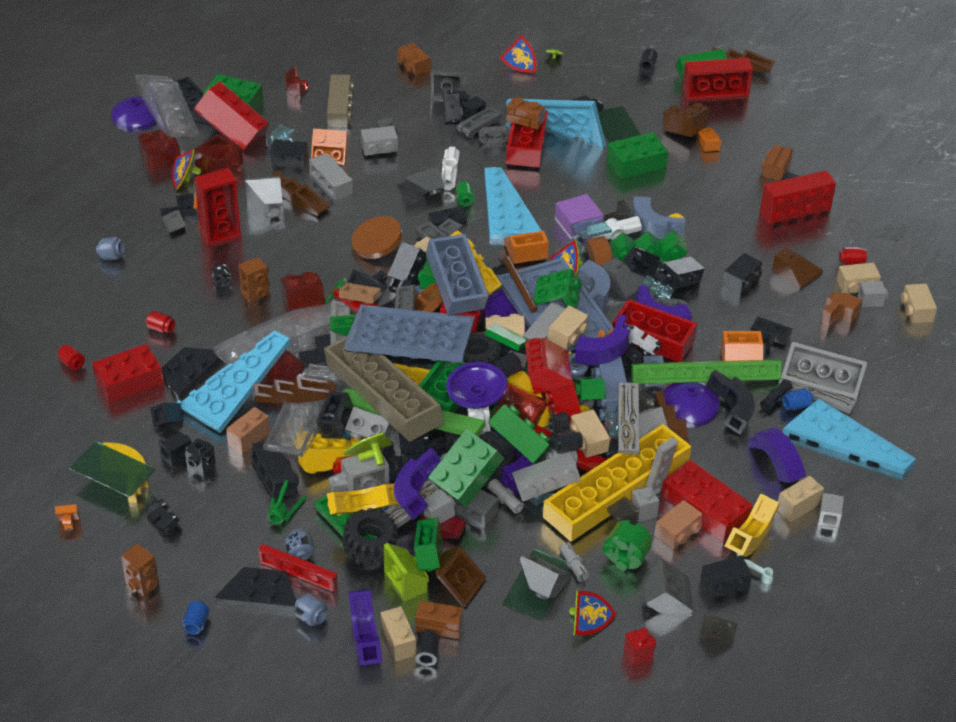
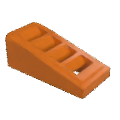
M704 128L696 134L704 152L720 150L721 139L712 128Z

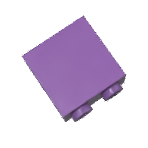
M587 194L557 202L555 207V219L570 238L587 234V229L603 224V213Z

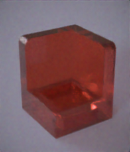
M292 67L285 74L286 91L301 95L308 88V81L302 80L297 76L295 67Z

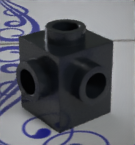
M197 438L185 450L187 467L204 475L216 462L214 446L207 441Z

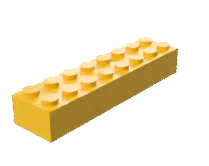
M662 424L639 439V454L617 453L581 476L580 481L569 484L544 500L543 518L568 540L573 541L630 503L632 491L646 487L658 446L672 437L678 441L668 477L690 460L691 445Z

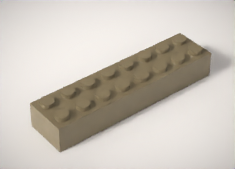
M347 337L324 348L328 367L409 442L444 424L440 404L383 354L374 355L367 352L355 353L345 350Z

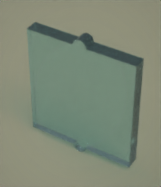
M599 218L571 225V229L575 231V234H578L583 239L612 233V229L607 226V223H604Z

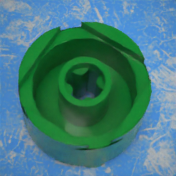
M629 520L619 521L602 547V552L621 571L638 568L652 547V536L648 530L638 523L636 525L630 524Z

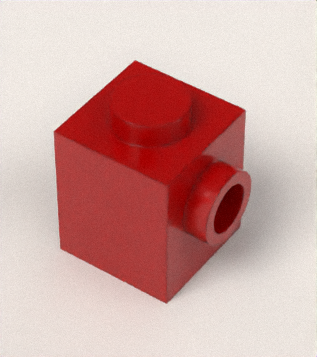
M646 627L625 634L624 651L632 666L653 660L656 640L653 635L649 634Z

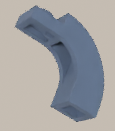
M634 196L632 217H639L642 232L646 233L649 231L659 239H662L673 230L680 236H684L685 218L661 216L652 210L651 197Z
M587 260L578 269V277L582 285L591 290L589 294L597 306L604 310L609 302V275L600 265Z

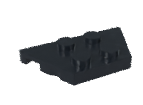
M184 347L162 367L163 380L167 382L169 389L173 390L175 398L180 400L226 358V353L222 350Z
M243 567L215 596L216 604L295 612V603L297 601L286 571Z

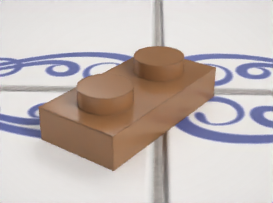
M346 283L339 290V298L349 301H362L366 304L374 303L381 296V288Z

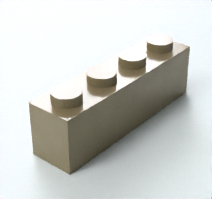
M331 75L327 108L328 127H348V121H351L354 82L350 80V75Z

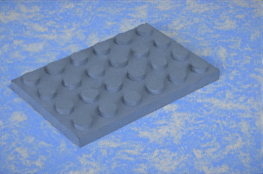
M562 257L517 270L534 300L538 277L570 269V267ZM510 273L497 276L502 283L501 289L518 314L524 316L525 324L528 328L532 326L551 302L565 309L567 308L563 299L536 305L538 308L537 312L531 313ZM582 285L577 310L588 315L587 324L589 326L586 333L580 336L599 338L598 332L600 330H604V334L607 336L608 330H614V328ZM577 340V342H576V344H575L574 346L571 345L567 350H568V351H573V350H575V349H576V346H577V343H578V340Z
M360 305L346 339L345 350L355 353L367 352L374 355L386 354L393 357L405 356L412 359L423 358L432 361L442 360L451 363H463L474 325V316L448 315L445 313Z

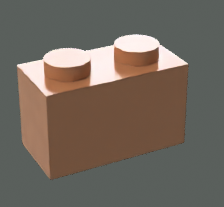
M256 407L252 408L226 429L228 446L243 455L252 448L253 443L259 442L270 433L269 416Z
M683 500L656 522L654 536L674 549L679 544H684L690 535L697 533L701 529L703 513Z

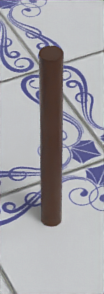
M505 256L502 261L531 313L537 312L538 308L509 256Z

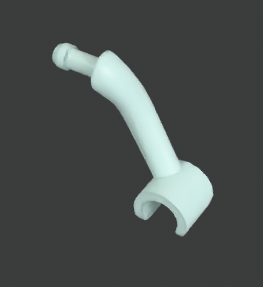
M744 559L749 568L762 574L761 581L764 584L770 585L772 583L773 570L770 567L762 568L752 561Z

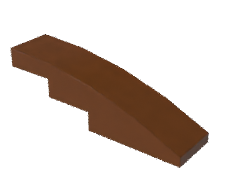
M730 48L727 53L725 52L727 59L749 58L753 72H770L775 61L747 49L743 54Z
M279 171L271 175H280L282 197L301 209L318 216L330 207L308 185L304 184L301 186L292 177L287 179Z
M296 376L294 382L274 380L273 386L253 383L251 388L253 401L264 403L314 402L327 399L330 391L336 392L334 382Z
M656 391L654 407H662L668 428L690 445L685 419H677L674 405H666L664 392Z

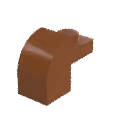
M605 236L586 239L587 245H583L582 250L583 253L589 254V260L602 267V264L612 259L611 249Z
M847 293L829 295L826 306L822 311V324L829 327L837 317L851 323L860 313L862 300Z

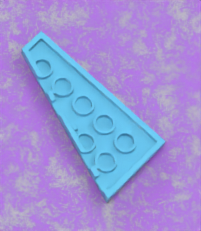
M512 99L506 101L507 106ZM523 99L529 102H538L539 105L545 106V110L548 111L547 127L551 128L552 131L572 138H582L584 142L596 143L601 148L606 146L595 101Z
M502 167L484 168L490 239H504L508 236L542 231Z
M274 330L259 341L247 354L244 352L239 356V360L233 364L229 363L206 380L205 385L197 391L194 389L189 393L190 396L182 402L179 400L176 403H181L183 412L221 433L251 395L253 383L259 384L291 344V340Z
M819 398L783 428L785 435L793 434L799 436V440L805 442L811 440L817 442L820 447L847 456L850 454L858 456L864 462L870 460L879 463L880 467L903 475L916 461V458Z

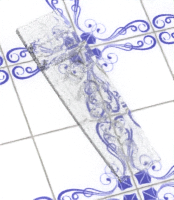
M135 74V83L147 108L167 137L201 138L177 82H173L167 76Z
M333 296L327 305L323 304L326 300L323 299L277 316L214 346V353L227 365L229 363L233 364L240 359V355L244 352L246 354L250 352L259 341L275 330L291 340V344L276 361L277 363L315 342L314 336L330 334L329 317L332 300H340Z
M310 364L308 369H304L302 374H298V377L334 382L336 392H340L344 381L327 366ZM326 399L314 402L284 403L263 445V450L303 457L319 432L316 420Z

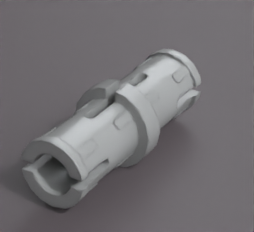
M493 479L489 483L488 489L498 497L499 502L507 505L514 514L522 511L524 504L513 495L511 489L504 487L498 479Z
M567 542V545L563 543L559 550L566 559L567 567L572 569L579 582H582V579L583 581L587 580L590 573L582 563V557L576 553L570 542Z

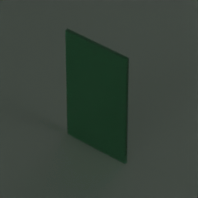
M624 106L603 109L601 112H598L602 130L609 142L641 135Z
M96 441L69 467L70 470L128 497H131L156 470Z
M533 549L530 555L537 556L568 572L571 570V568L567 567L565 560ZM522 568L502 605L543 620L555 598L544 600L535 595L536 592L529 588Z

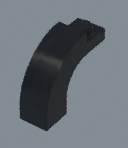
M715 370L711 374L706 387L728 402L731 411L724 425L741 435L755 410L753 395L748 387L736 376L731 380Z

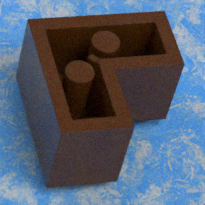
M695 103L687 109L674 105L663 111V130L692 137L709 125V107L703 106L701 103Z

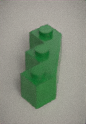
M674 230L661 240L647 231L636 241L624 232L610 241L612 256L624 261V257L633 246L660 256L662 264L681 259L688 254L685 239Z

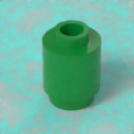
M467 181L460 182L456 187L458 203L462 206H470L475 201L473 187Z

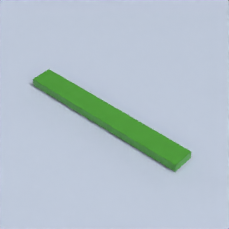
M780 359L635 363L631 364V383L708 382L715 370L731 380L735 376L741 381L780 380L782 361Z
M346 388L343 391L349 394L354 407L381 416L354 390ZM441 410L444 424L435 429L462 435L467 428L476 436H479L486 424L485 420Z

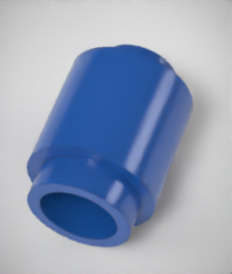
M807 388L787 392L786 395H783L782 402L786 410L795 411L809 407L813 402V395Z
M194 601L188 605L182 621L185 632L196 635L203 630L210 612L209 607L204 602Z

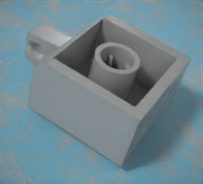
M382 454L385 464L377 467L374 457L361 462L358 455L342 459V472L328 478L332 492L342 490L356 491L389 484V465L384 455Z

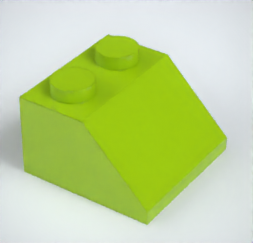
M389 543L384 544V573L404 602L426 593L429 578L425 570H418L416 557L411 556L405 548Z

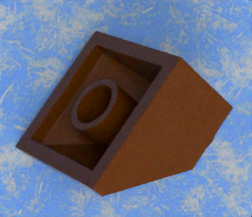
M787 247L775 254L772 272L799 289L823 273L821 268Z
M461 546L444 551L441 555L440 568L435 569L438 579L462 607L467 606L487 578Z

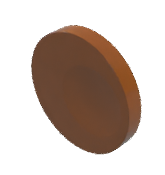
M378 216L363 222L354 231L351 243L355 252L360 257L376 259L391 253L397 248L402 240L403 231L396 219L389 216Z
M436 282L416 295V311L433 312L443 300Z

